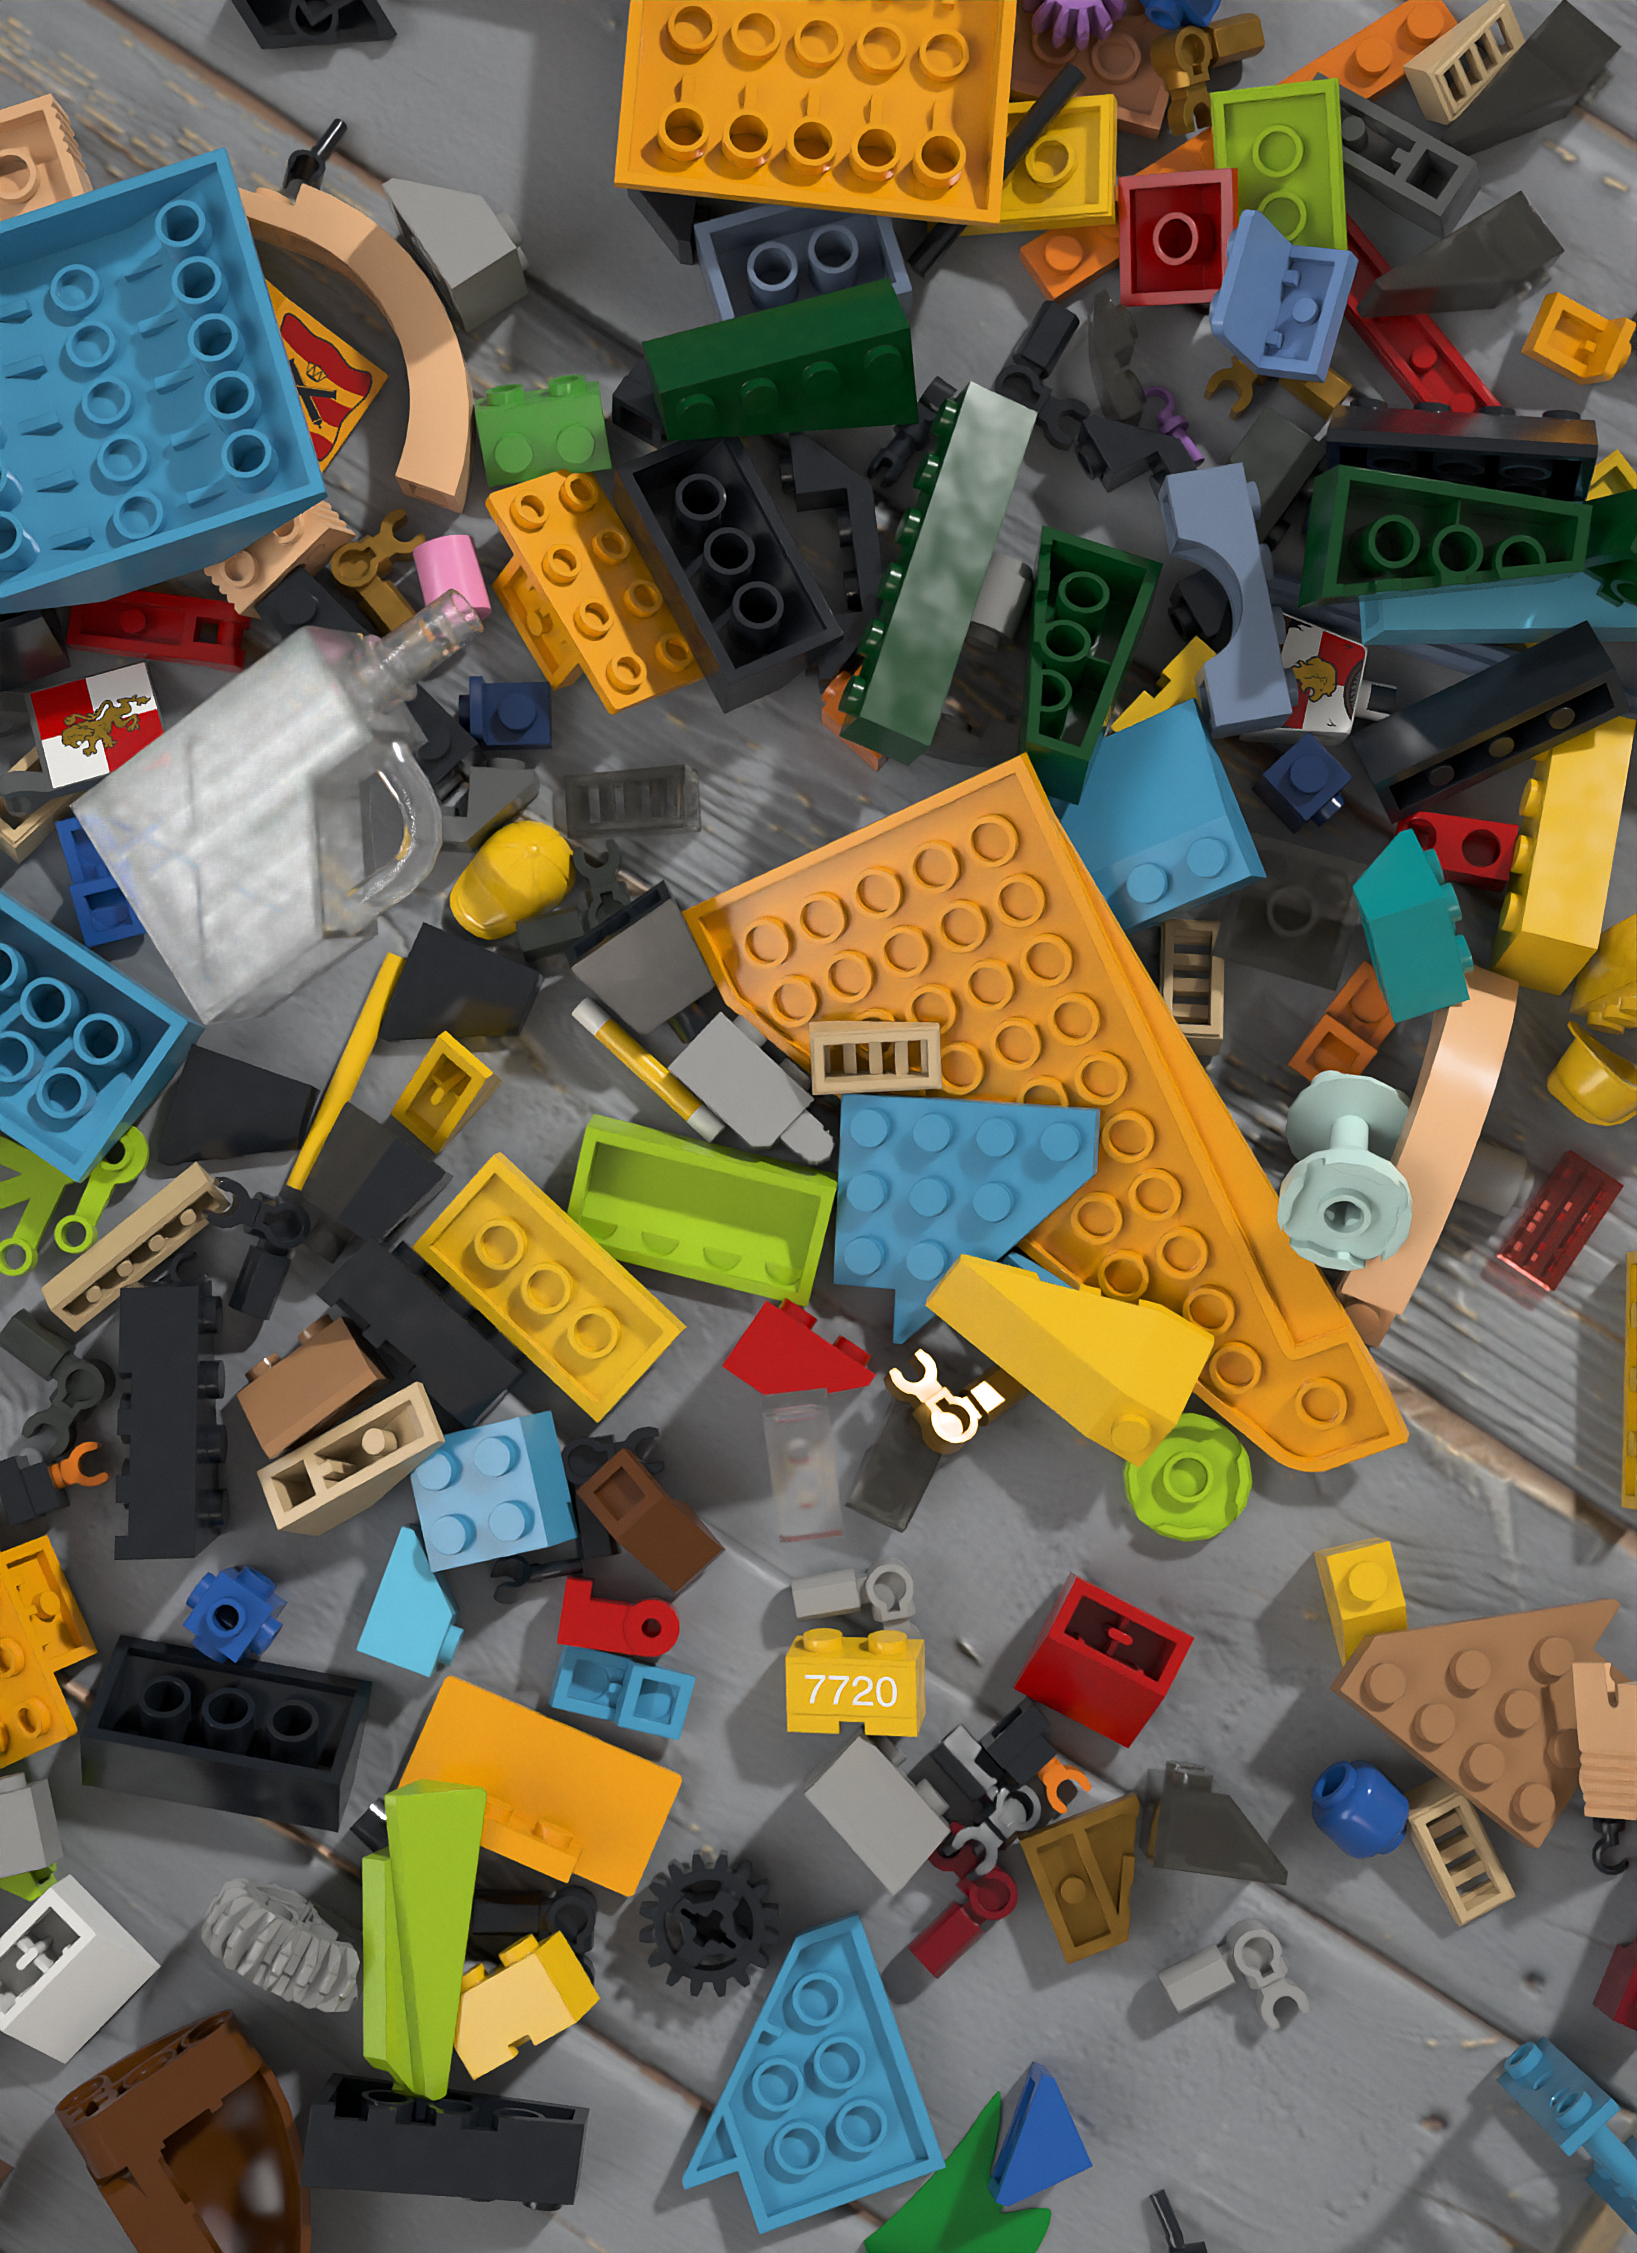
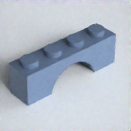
M1243 462L1166 475L1158 493L1169 554L1173 557L1197 563L1212 573L1225 589L1232 607L1233 627L1228 645L1216 656L1203 663L1194 678L1200 710L1212 740L1280 728L1291 716V707L1298 704V687L1293 669L1291 667L1283 668L1279 644H1284L1286 640L1285 621L1280 606H1271L1267 582H1272L1273 562L1267 543L1259 544L1254 521L1259 520L1261 517V504L1257 485L1254 481L1246 482Z

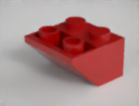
M784 1298L778 1308L767 1300L765 1301L722 1365V1367L776 1404L869 1386L876 1374L865 1367L872 1357L870 1354L840 1334L833 1345L811 1331L818 1319L787 1298Z
M1070 1572L1012 1688L1129 1749L1164 1700L1194 1637L1184 1630Z

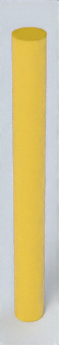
M387 952L286 1185L310 1194L377 1041L387 1009L407 961L406 959Z

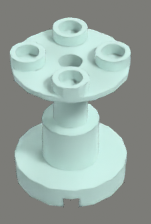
M1328 1070L1316 1075L1311 1082V1086L1302 1090L1290 1106L1285 1134L1291 1152L1299 1162L1294 1164L1281 1183L1277 1221L1281 1232L1283 1227L1285 1233L1290 1237L1289 1245L1300 1257L1323 1268L1351 1271L1365 1268V1260L1374 1259L1381 1255L1382 1262L1395 1255L1408 1238L1413 1200L1407 1180L1390 1162L1411 1104L1409 1097L1404 1092L1394 1089L1372 1077L1342 1074L1338 1071Z

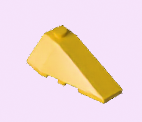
M962 1253L926 1298L925 1303L926 1307L1085 1437L1139 1468L1177 1425L1215 1343L1212 1334L1161 1304L1139 1299L1137 1305L1103 1297L1099 1288L1080 1284L1078 1290L1044 1282L1040 1280L1036 1272Z

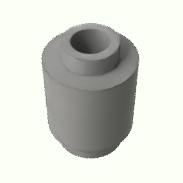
M993 552L964 640L966 644L986 652H996L999 645L1010 646L1013 644L1033 591V585L1029 582L1033 572L1031 567L1011 556Z
M1478 1139L1455 1199L1505 1217L1512 1206L1518 1209L1524 1207L1531 1192L1535 1174L1526 1171L1527 1157Z

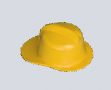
M1569 1020L1567 1026L1575 1038L1556 1067L1549 1074L1546 1081L1548 1091L1574 1115L1589 1124L1610 1126L1626 1122L1637 1115V1065L1609 1050L1589 1031L1578 1023Z

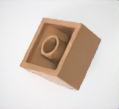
M328 1314L321 1317L298 1334L297 1338L302 1344L299 1348L283 1360H281L277 1353H274L259 1362L245 1374L250 1384L239 1391L236 1396L262 1449L269 1459L283 1457L317 1438L396 1379L369 1341L362 1336L361 1330L350 1317L341 1316L335 1321Z

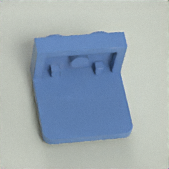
M1246 209L1241 214L1238 228H1235L1229 236L1226 250L1228 264L1222 286L1214 294L1210 304L1209 321L1212 334L1257 375L1325 383L1359 260L1351 251L1292 245L1260 211Z

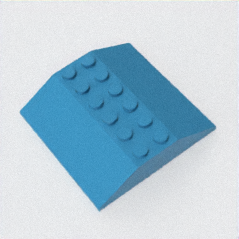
M225 147L0 221V614L102 602L221 563L329 497L229 154Z

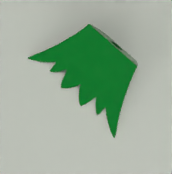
M999 2091L995 2093L984 2107L969 2132L945 2160L946 2168L936 2171L898 2212L864 2240L866 2253H1036L1049 2227L1051 2210L1048 2208H1030L1001 2213L1000 2211L1004 2205L996 2203L987 2188L991 2178L989 2172L994 2159L1000 2125L1001 2097Z

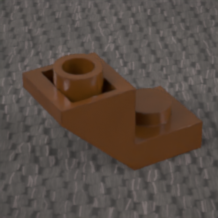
M622 1448L576 1491L578 1496L612 1537L675 1593H680L726 1550L689 1505L684 1501L670 1498L629 1449Z

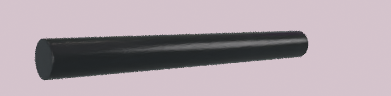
M1066 63L1006 137L1003 181L1085 82V75L1073 64ZM938 222L905 263L917 275L925 279L968 225Z

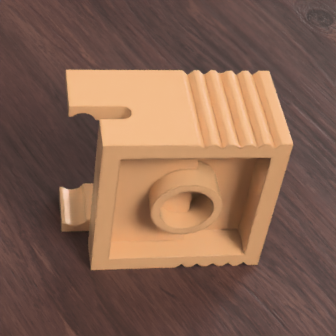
M51 93L0 110V221L93 191L89 176L85 172V164L81 161L82 155L78 150V143L74 139V131L70 127L69 116Z
M323 500L227 560L204 568V573L206 576L212 577V583L219 586V591L222 594L227 595V601L235 604L234 609L239 615L261 619L254 608L299 565L314 577L331 561L333 553L340 546L349 543L356 535L351 529L346 528V523L343 520H339L338 513L331 511V505Z
M1572 1662L1579 1750L1582 1752L1580 1756L1582 1766L1579 1772V1783L1584 1793L1583 1800L1586 1802L1584 1814L1586 1817L1637 1820V1681L1617 1684L1618 1704L1616 1702L1615 1683L1610 1677L1611 1662Z

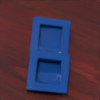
M121 805L56 821L55 825L73 882L69 886V890L86 947L148 933L150 928L143 891Z

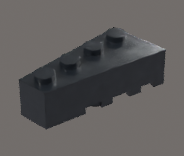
M212 1280L134 1282L120 1288L118 1373L123 1380L131 1379V1392H124L121 1396L117 1412V1435L121 1437L124 1445H130V1457L125 1458L121 1475H116V1503L123 1504L125 1509L129 1510L128 1536H115L114 1560L195 1558L220 1536V1528L228 1526L230 1515L229 1494L227 1489H219L218 1463H225L228 1440L225 1425L217 1424L216 1399H223L225 1393V1367L222 1360L214 1359V1335L221 1334L223 1304L220 1296H212Z
M333 2073L311 2104L299 2185L301 2187L461 2197L475 2202H490L494 2200L519 2201L528 2208L540 2211H556L561 2209L562 2205H574L580 2182L590 2108L447 2089L445 2097L440 2100L431 2101L394 2093L392 2090L394 2081Z

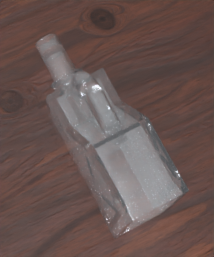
M447 590L382 639L373 634L363 637L360 633L303 626L69 805L204 1025L260 1018L269 1014L377 936V918L413 893L433 871L443 844L442 811L431 783L412 754L426 744L428 740L405 705V702L416 699V683L483 632V626L478 614L466 598L457 590ZM381 778L398 805L403 818V838L395 855L375 871L370 784Z

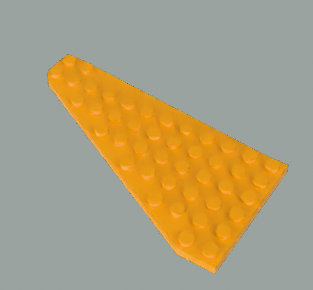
M1027 752L682 911L684 919L725 1004L749 1021L764 1037L811 1076L809 1022L939 1023L942 1088L865 1093L1101 1109L1097 1174L1016 1246L1045 1270L1078 1290L1080 1284L1101 1289V1296L1126 1303L1137 1305L1139 1299L1158 1303L1212 1334L1215 1343L1192 1392L1274 1460L1299 1471L1323 1472L1407 1443L1409 1431L1384 1376L1319 1265L1300 1257L1289 1245L1290 1237L1285 1233L1283 1227L1281 1232L1277 1221L1279 1197L1055 815ZM920 1040L908 1041L909 1071H921ZM882 1042L883 1071H895L894 1042ZM868 1043L856 1044L857 1070H869ZM843 1044L830 1045L831 1069L844 1070ZM834 1094L842 1100V1094Z

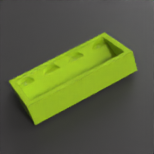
M594 1114L585 1129L567 1215L615 1260L780 1301L787 1298L796 1305L808 1307L838 1186V1174Z

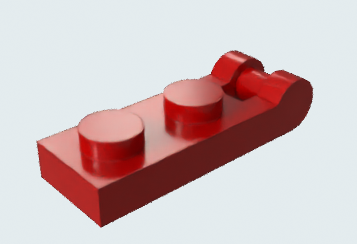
M136 590L102 602L71 605L66 644L73 650L204 666L224 672L242 673L244 672L247 654L246 651L241 649L243 632L251 628L252 617L239 615L234 609L235 604L227 601ZM202 623L219 626L216 644L199 642Z

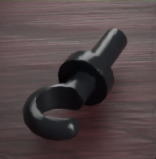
M1593 1817V1829L1602 1833V1838L1595 1843L1592 1849L1594 1866L1606 1875L1623 1873L1629 1867L1627 1859L1622 1860L1617 1865L1607 1866L1601 1862V1855L1608 1847L1619 1845L1618 1832L1626 1829V1820Z

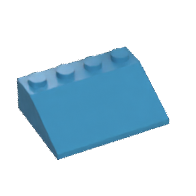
M1195 698L1103 738L1079 805L1046 795L1055 815L1127 937L1267 878Z
M0 888V1130L77 1183H82L168 1084L187 1057L191 1045L196 1044L206 1028Z

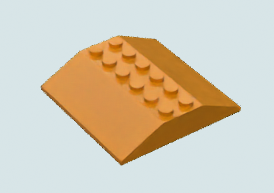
M630 0L614 188L998 228L1000 223L1017 0Z

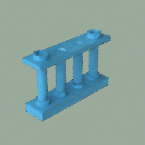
M1544 2036L1536 2044L1530 2041L1521 2045L1506 2060L1504 2064L1506 2072L1497 2079V2082L1569 2157L1581 2146L1595 2160L1593 2163L1594 2171L1585 2180L1637 2235V2139L1632 2135L1623 2143L1605 2125L1621 2108Z

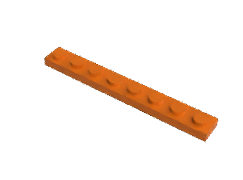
M1408 0L1276 85L1312 81L1317 72L1330 79L1339 78V84L1373 103L1406 82L1408 78L1402 66L1458 23L1442 0ZM1212 126L1134 176L1215 169ZM1116 186L1115 224L1049 229L1020 248L1018 258L1047 300L1059 304L1119 265L1118 186Z

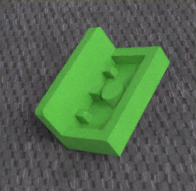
M579 374L565 375L549 380L548 388L526 392H524L523 385L506 384L486 390L487 398L476 400L475 417L488 487L526 482L561 469H566L571 473L612 469L599 381L586 382L585 376Z

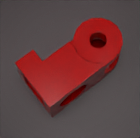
M1421 811L1397 822L1394 838L1399 832L1412 828L1423 851L1434 848L1444 879L1477 885V889L1499 893H1502L1509 879L1519 825Z
M569 1575L567 1577L557 1644L654 1657L668 1652L676 1643L680 1633V1616L675 1606L667 1599L659 1596H645L635 1602L596 1597L592 1596L595 1578Z

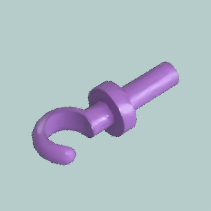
M1161 386L1146 388L1137 400L1138 405L1143 407L1145 400L1152 396H1158L1166 402L1167 407L1156 416V419L1161 424L1158 433L1179 438L1196 468L1199 467L1205 459L1185 432L1188 429L1189 422L1183 415L1175 417L1173 415L1175 410L1173 394Z

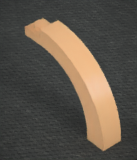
M302 183L294 206H292L288 198L271 189L259 187L253 193L238 187L254 239L296 252L318 261L339 273L356 286L387 320L401 344L407 366L410 389L407 436L395 478L404 495L462 514L471 484L476 447V417L473 392L457 336L446 309L429 279L410 254L387 231L359 210L328 193Z
M1474 965V971L1464 974L1470 1000L1436 1010L1433 1013L1429 1041L1421 1072L1406 1119L1390 1159L1393 1166L1407 1180L1413 1200L1408 1238L1395 1255L1382 1262L1381 1255L1374 1259L1365 1260V1268L1351 1271L1341 1270L1332 1287L1363 1342L1375 1348H1379L1396 1314L1402 1316L1443 1230L1478 1141L1506 1052L1515 1013L1519 982Z

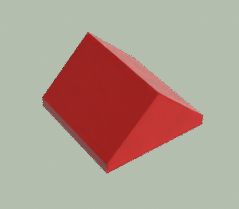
M1238 168L1118 177L1120 307L1211 304L1214 294L1221 289L1227 268L1226 250L1229 236L1235 228H1238Z

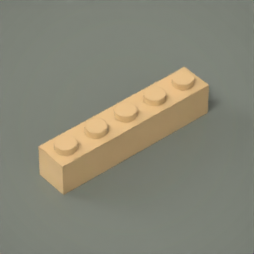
M195 1162L40 1288L50 1310L74 1332L78 1331L120 1296V1288L138 1282L209 1224L201 1216L203 1209L222 1213L231 1206L223 1190L213 1185L214 1179Z

